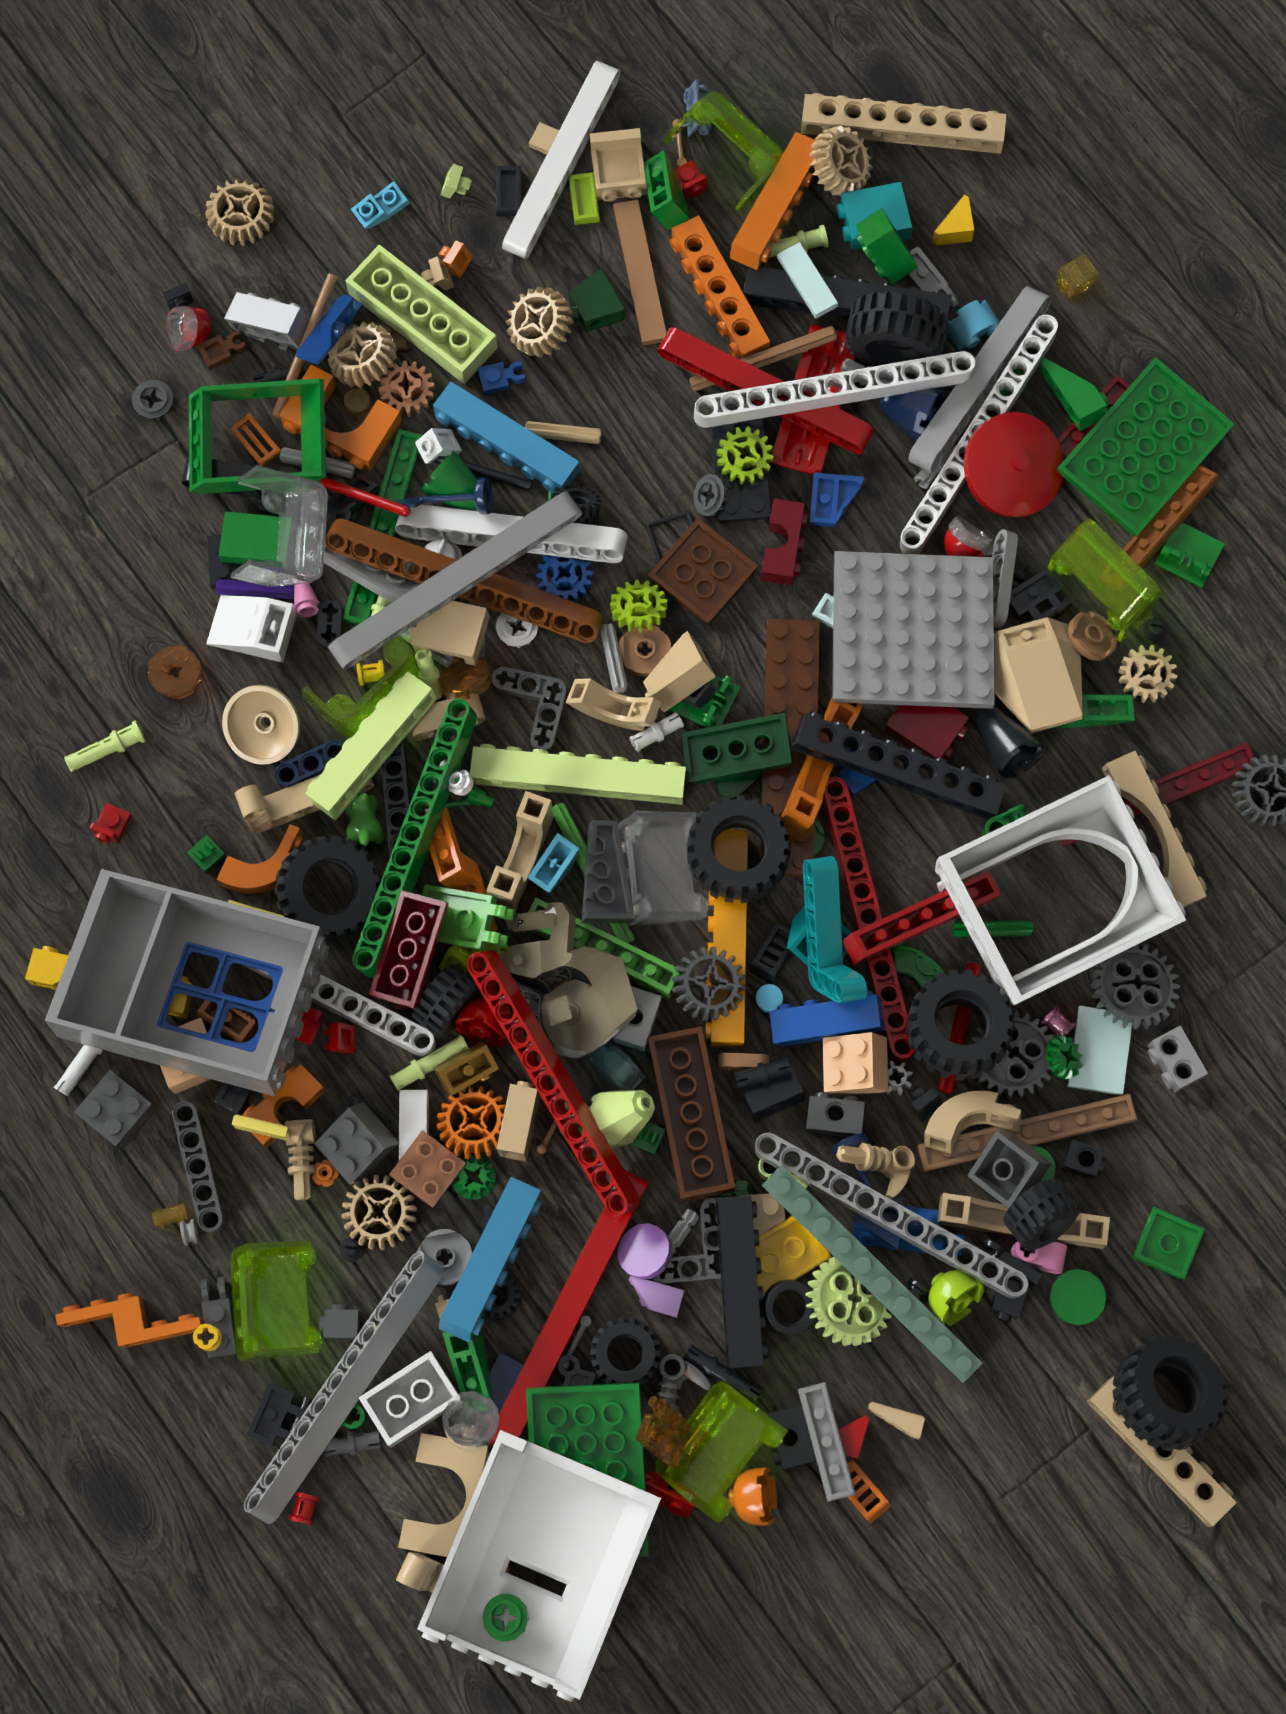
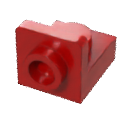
M693 160L674 169L685 200L690 197H698L707 189V177L705 174L701 175Z
M106 803L97 823H92L90 829L95 834L94 838L106 844H109L110 841L119 844L132 815L127 811Z

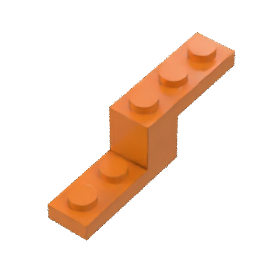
M444 807L429 847L438 880L449 889L487 895L478 864L460 851L448 809ZM494 917L490 929L492 932L497 930Z
M134 1293L119 1295L117 1301L108 1303L107 1299L95 1300L90 1302V1307L81 1309L79 1305L64 1307L63 1313L55 1314L57 1325L60 1327L113 1317L117 1343L121 1348L191 1334L200 1325L204 1324L202 1318L195 1317V1314L179 1316L178 1322L168 1324V1320L152 1322L151 1328H148L143 1298L135 1296Z

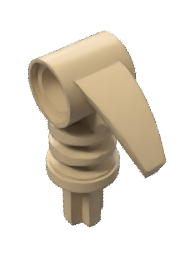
M314 1120L285 1121V1126L290 1129L291 1134L289 1141H286V1145H292V1147L288 1148V1154H293V1157H289V1163H293V1166L288 1168V1175H293L294 1198L301 1201L308 1200L311 1197L310 1175L315 1173L314 1165L309 1163L314 1162V1157L309 1156V1153L313 1152V1146H309V1144L315 1143Z
M862 1143L858 1148L844 1145L839 1146L836 1153V1158L840 1162L855 1164L859 1171H877L890 1178L886 1197L889 1199L895 1197L903 1189L909 1178L910 1169L915 1164L914 1154L906 1146H898L889 1152L887 1148H879Z

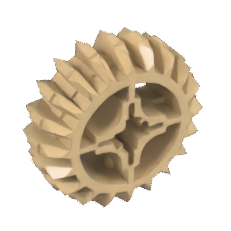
M836 126L824 130L823 133L815 138V142L811 145L813 151L809 154L813 159L810 166H813L815 169L813 175H817L819 178L818 184H824L825 191H831L832 195H840V197L841 193L863 188L867 184L866 181L871 177L869 171L873 168L868 162L872 158L867 155L869 147H864V139H858V133L851 132L850 127Z
M236 178L235 184H230L226 180V187L224 188L217 185L218 193H211V201H207L206 206L208 210L205 212L208 226L213 229V234L216 237L220 236L221 241L224 243L229 240L233 246L237 241H240V244L244 247L246 240H250L254 244V237L256 236L263 239L262 231L269 232V224L273 223L274 218L272 214L275 212L272 198L267 194V190L264 187L260 188L257 182L251 185L247 178L243 183H240V180ZM228 205L229 209L225 212V216L221 218L222 210ZM258 206H260L257 216L254 220H252L251 215L254 212H256L255 209Z
M538 286L536 290L528 289L527 296L520 294L521 300L513 302L514 310L508 311L509 315L512 316L506 320L507 325L510 326L507 330L508 335L511 336L510 340L516 345L517 349L529 356L536 355L542 357L544 353L551 355L552 348L560 350L559 343L561 341L567 342L564 337L565 334L572 333L568 325L574 323L573 319L569 317L573 314V311L568 307L570 305L568 300L558 291L555 292L551 288L546 287L544 289ZM543 334V336L539 338L532 339L533 337H538L539 335Z
M363 322L360 327L354 324L351 330L345 329V333L328 352V362L332 369L331 372L343 385L347 384L351 388L356 385L362 388L365 383L371 386L374 380L380 382L381 375H388L387 368L394 367L393 361L397 359L395 353L397 349L392 336L381 325L377 326L373 322L369 325Z
M374 1175V1184H370L367 1178H363L364 1188L361 1189L355 1183L353 1187L358 1193L354 1195L351 1192H347L346 1196L353 1201L352 1203L343 1202V1208L349 1209L350 1212L343 1213L342 1218L346 1220L351 1219L350 1222L344 1225V1228L346 1230L355 1228L351 1232L350 1237L355 1239L361 1235L358 1241L360 1246H363L369 1240V1249L373 1250L376 1242H379L380 1250H385V1241H388L393 1248L396 1246L393 1238L397 1236L400 1241L403 1242L405 1240V1237L401 1234L402 1230L408 1233L412 1232V1228L406 1225V1223L416 1222V1218L408 1215V1213L416 1212L417 1207L407 1205L414 1201L413 1195L404 1197L408 1189L403 1186L397 1190L400 1186L398 1181L394 1180L389 1185L390 1177L385 1175L383 1183H380L379 1176ZM376 1191H387L393 1195L382 1201H376L369 1194ZM363 1200L368 1206V1213L363 1218L364 1221L359 1224L357 1212ZM400 1201L401 1217L398 1224L395 1225L391 1220L390 1213L395 1204ZM370 1203H373L376 1207L379 1206L380 1209L382 1206L385 1207L383 1213L388 1222H385L383 1218L380 1219L378 1216L376 1219L373 1218L376 1213ZM376 1224H383L390 1230L384 1234L366 1232L369 1227L372 1228Z

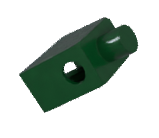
M602 269L568 293L570 308L573 311V314L569 317L574 322L579 320L587 332L625 320L624 307Z

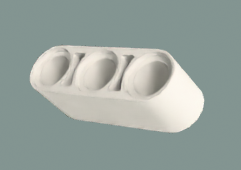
M400 1090L399 1160L421 1130L429 1135L428 1090Z

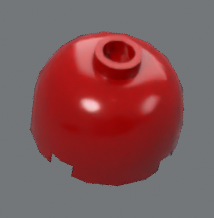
M484 997L474 998L463 1005L455 1021L457 1023L455 1028L462 1036L475 1043L476 1037L488 1041L487 1047H500L505 1044L507 1037Z

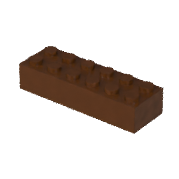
M702 1026L648 1037V1045L680 1202L683 1203L735 1192V1183Z

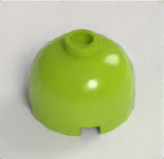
M959 1270L948 1271L945 1274L941 1272L931 1282L932 1287L929 1291L928 1302L933 1314L944 1325L946 1323L950 1326L962 1320L972 1311L967 1307L973 1300L978 1304L984 1293V1286L975 1278Z

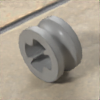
M190 1219L189 1223L180 1221V1231L184 1246H188L192 1241L195 1244L199 1243V1233L195 1219Z

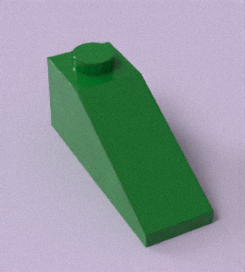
M665 150L644 162V170L651 213L669 231L689 219L685 197Z
M1046 358L1041 360L1042 376L1079 432L1097 423L1106 414L1109 402L1103 392L1099 393L1093 384Z
M444 1331L442 1334L466 1414L492 1408L494 1404L486 1349L481 1331L478 1336L473 1334L470 1342Z

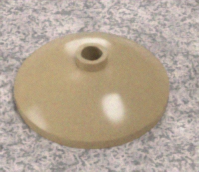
M266 685L246 687L234 694L224 709L222 718L224 736L231 749L248 762L255 764L275 763L286 757L298 741L300 721L296 708L284 693ZM265 717L270 719V726L265 724Z

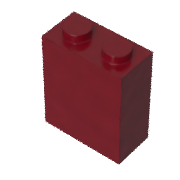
M899 705L887 722L884 732L909 749L922 751L926 757L932 759L942 758L948 761L955 750L951 746L956 739L961 741L969 730V727L966 726L969 717L954 707Z

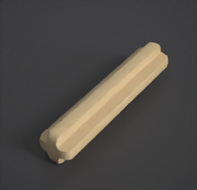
M531 421L525 424L526 429L545 439L599 444L601 440V430L598 428Z

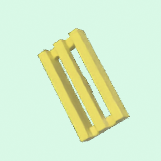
M237 1114L233 1117L232 1125L235 1129L286 1141L290 1139V1129L287 1126Z

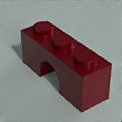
M773 499L769 532L781 534L787 543L781 548H765L761 581L792 585L793 577L799 576L801 562L796 561L797 552L802 553L805 537H800L801 528H806L808 513L804 512L805 503Z

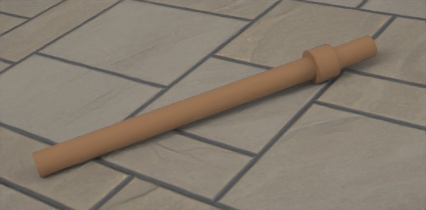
M328 273L299 347L320 322L337 276ZM295 355L285 381L297 380L305 360L297 358ZM291 396L278 397L272 416L280 419L279 414Z

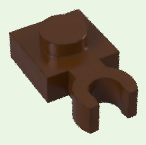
M239 331L230 333L228 339L224 341L221 335H218L197 345L209 371L233 360L230 353H241L247 349L245 342L234 344L235 340L241 338Z

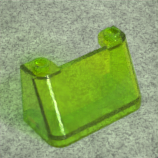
M311 1240L246 1243L232 1251L231 1280L235 1344L239 1361L319 1353L321 1334L319 1331H316L314 1326H309L306 1271L315 1263L316 1258Z

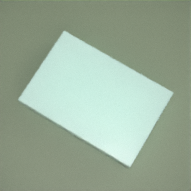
M1079 1006L1073 1043L1079 1044L1078 1052L1083 1055L1080 1058L1083 1067L1078 1069L1079 1075L1068 1079L1067 1087L1122 1096L1132 1023L1129 1022L1126 1028H1123V1020L1119 1019L1114 1024L1112 1023L1114 1015L1103 1016L1106 1010Z

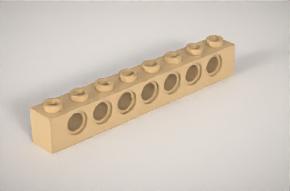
M820 93L805 94L801 134L819 135L828 128L842 126L843 128L850 127L851 132H857L858 139L1001 154L1004 143L1006 114H1001L997 111L981 112L970 108L961 110L951 109L947 106L931 107L920 103L901 104L897 101L881 102L870 98L851 99L847 96L831 97ZM825 112H830V113H832L833 115H831V116H826V115H824L823 113H825ZM849 115H856L858 118H850ZM875 117H880V118H882L883 120H882V121H876V120L873 119V118H875ZM899 120H906L908 123H900ZM925 122H930V123H932L933 125H932V126H927V125H925L924 123H925ZM949 125H956L959 128L954 129L949 127ZM980 127L983 131H977L974 128Z

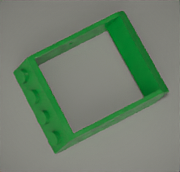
M324 379L201 386L189 395L190 492L207 494L310 487L325 478L327 472L325 457L327 441L325 439L326 415L324 412V401L326 393L324 390ZM300 396L302 472L212 478L211 401Z

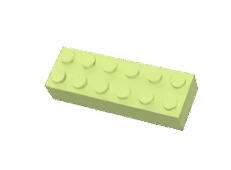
M378 245L345 280L350 296L362 303L363 306L464 385L498 348L496 335L381 245Z

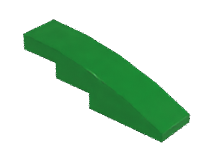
M1082 695L1083 718L1048 729L1134 722L1133 696Z

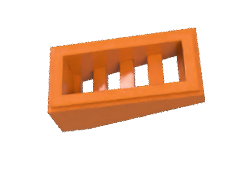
M852 1459L847 1463L849 1472L851 1474L855 1471L858 1474L852 1479L853 1487L862 1480L865 1484L855 1492V1495L848 1496V1499L871 1524L888 1510L891 1504ZM868 1490H871L873 1493L860 1503L858 1499ZM878 1498L880 1502L867 1512L866 1508Z

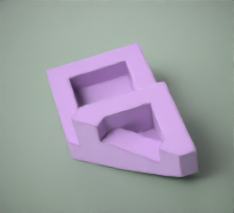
M634 1276L629 1277V1282L634 1286L639 1295V1301L642 1306H646L650 1311L677 1318L684 1290L646 1279H639Z

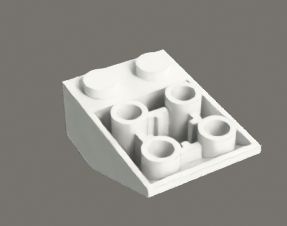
M221 595L206 644L283 663L297 616L294 605L270 598Z

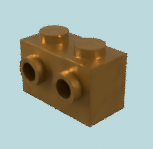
M479 1042L433 1069L445 1092L451 1096L454 1094L457 1096L459 1091L466 1092L473 1083L489 1079L494 1075L493 1072L499 1068L487 1045Z

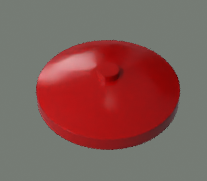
M1008 412L986 420L973 432L965 449L964 473L970 491L983 507L999 516L1019 518L1042 510L1054 499L1063 480V476L1059 474L1057 468L1064 461L1056 436L1046 424L1029 414Z

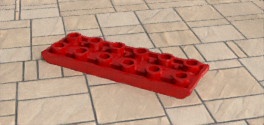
M811 324L808 334L827 327ZM835 330L837 335L836 341L803 352L794 380L841 372L842 363L847 358L854 361L855 357L848 350L845 343L846 332ZM831 386L828 388L833 393L840 392L838 387ZM804 391L812 396H815V394L811 391ZM841 404L835 405V407L840 409ZM783 418L772 453L773 462H770V464L811 475L821 473L830 441Z

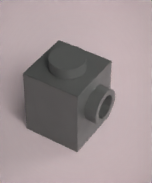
M333 1304L332 1309H325V1316H320L319 1332L324 1333L326 1340H354L361 1330V1312L359 1310H349V1305Z

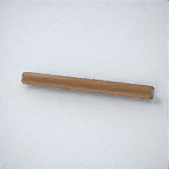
M829 326L740 360L759 369L836 341L837 335L833 326ZM698 375L689 379L694 392L716 385Z

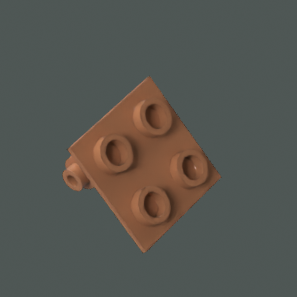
M421 1130L389 1175L414 1193L417 1198L433 1208L465 1165V1162Z

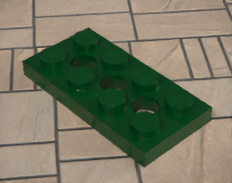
M785 713L681 733L687 782L690 786L794 766L792 749H790L788 720ZM763 738L770 740V745L767 749H757L759 740ZM738 743L744 745V750L741 754H731L733 745ZM715 748L718 750V755L715 759H705V754L709 749Z

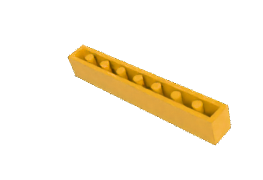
M725 830L716 837L713 844V852L721 865L735 871L747 870L748 830ZM709 891V906H714V916H708V932H713V943L708 942L707 953L709 955L711 947H716L717 955L722 950H726V960L731 956L736 958L731 963L733 967L739 964L742 965V969L737 971V975H745L747 903H741L739 899H733V903L725 902L724 897L719 896L716 899L710 895ZM716 965L719 977L729 982L724 970ZM708 976L707 985H712V987L717 986L713 983H710V978ZM745 980L740 981L739 984L745 985ZM716 991L714 998L711 1000V1005L721 1004L726 999L729 991ZM737 991V993L743 996V1000L741 1002L734 1001L738 1006L736 1010L733 1011L728 1008L729 1015L727 1017H723L719 1012L718 1020L714 1021L711 1017V1023L706 1022V1039H711V1047H744L745 991Z

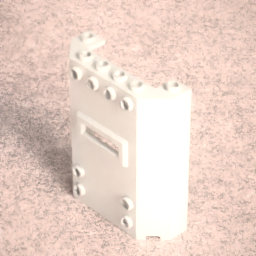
M500 1430L420 1621L418 1630L423 1632V1638L438 1644L439 1639L443 1641L447 1639L452 1642V1648L463 1653H467L468 1649L479 1653V1660L491 1665L498 1661L506 1665L504 1670L519 1677L522 1672L532 1676L531 1682L541 1687L547 1688L548 1684H551L554 1689L558 1690L557 1696L573 1702L574 1697L580 1700L661 1498ZM509 1561H514L567 1584L563 1595L559 1596L506 1573ZM499 1594L517 1596L527 1606L529 1621L527 1622L525 1632L516 1640L498 1641L492 1638L484 1628V1608L493 1597ZM505 1609L504 1614L495 1616V1618L504 1621V1626H507L508 1621L517 1620V1617L509 1614V1609Z

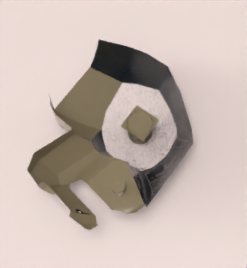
M562 902L548 903L547 910L522 914L514 912L513 920H506L509 930L517 932L550 928L553 931L549 940L512 945L500 957L557 1055L577 1059L600 1049L632 1021L637 1012L623 959L595 948L582 947L573 950L576 917ZM510 1005V1013L513 1015L514 1010ZM524 1029L523 1034L524 1037L527 1039V1032Z

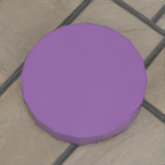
M649 1223L638 1224L629 1229L621 1238L618 1246V1260L621 1268L630 1276L639 1279H652L661 1274L665 1269V1265L668 1261L670 1262L672 1257V1243L669 1236L658 1226Z

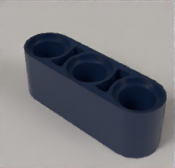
M340 740L328 741L277 766L274 776L281 790L321 775L325 770L326 764L331 759V753L336 750L341 751L344 743ZM313 761L319 763L317 769L313 771L306 770L308 763ZM286 773L295 774L290 782H283L282 777Z

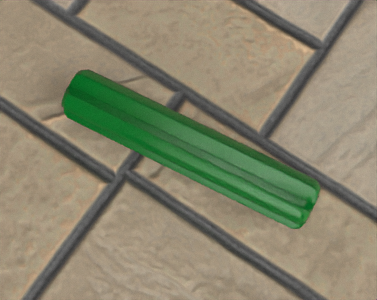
M955 921L953 923V936L971 937L963 921ZM983 921L990 936H1031L1033 934L1032 921Z

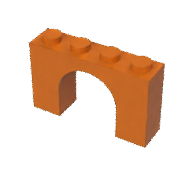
M311 364L302 379H324L325 405L336 387L334 377ZM291 396L279 414L283 428L291 434H301L300 396ZM377 400L364 422L355 430L337 433L325 428L327 451L337 458L342 456L350 460L349 462L360 470L365 468L372 471L402 422L400 411Z

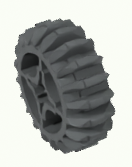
M1266 754L1260 756V761L1256 757L1251 758L1250 764L1244 763L1242 765L1244 772L1238 771L1235 774L1241 781H1234L1232 783L1233 787L1239 788V791L1232 793V797L1240 798V801L1235 803V807L1243 806L1245 809L1241 812V815L1246 816L1250 813L1249 822L1254 823L1259 818V826L1262 827L1267 822L1270 827L1276 826L1277 821L1280 824L1286 823V801L1278 811L1270 812V806L1274 805L1276 798H1286V788L1282 787L1278 781V776L1280 775L1286 784V758L1282 759L1279 763L1277 755H1272L1270 760ZM1267 770V774L1263 776L1261 783H1250L1256 772ZM1268 786V789L1274 792V794L1269 795L1268 791L1262 788ZM1250 793L1257 796L1259 800L1258 806L1253 802Z
M701 947L699 955L696 951L692 950L689 952L690 959L685 956L681 959L685 967L680 965L675 967V971L681 974V976L672 977V981L680 983V986H676L672 990L674 993L681 992L682 994L676 999V1002L680 1003L685 1000L687 1004L683 1007V1011L686 1012L692 1007L694 1010L691 1016L694 1018L700 1012H702L701 1017L703 1021L708 1020L709 1014H711L714 1021L718 1020L719 1012L723 1017H727L729 1015L728 1008L733 1011L738 1008L734 1001L741 1002L743 1000V996L737 993V991L742 992L746 990L745 985L739 984L740 981L746 979V976L743 974L737 975V971L742 969V965L739 964L733 967L731 963L736 958L731 956L726 960V950H722L717 955L716 947H711L708 955L706 948ZM707 962V968L704 969L703 976H689L696 964ZM716 965L724 970L729 982L719 977ZM708 976L710 978V983L717 985L713 986L710 989V992L708 989V985L704 984V982H701L707 980ZM689 985L699 990L703 1003L693 996ZM716 991H729L726 999L721 1004L711 1005V1000L714 998Z

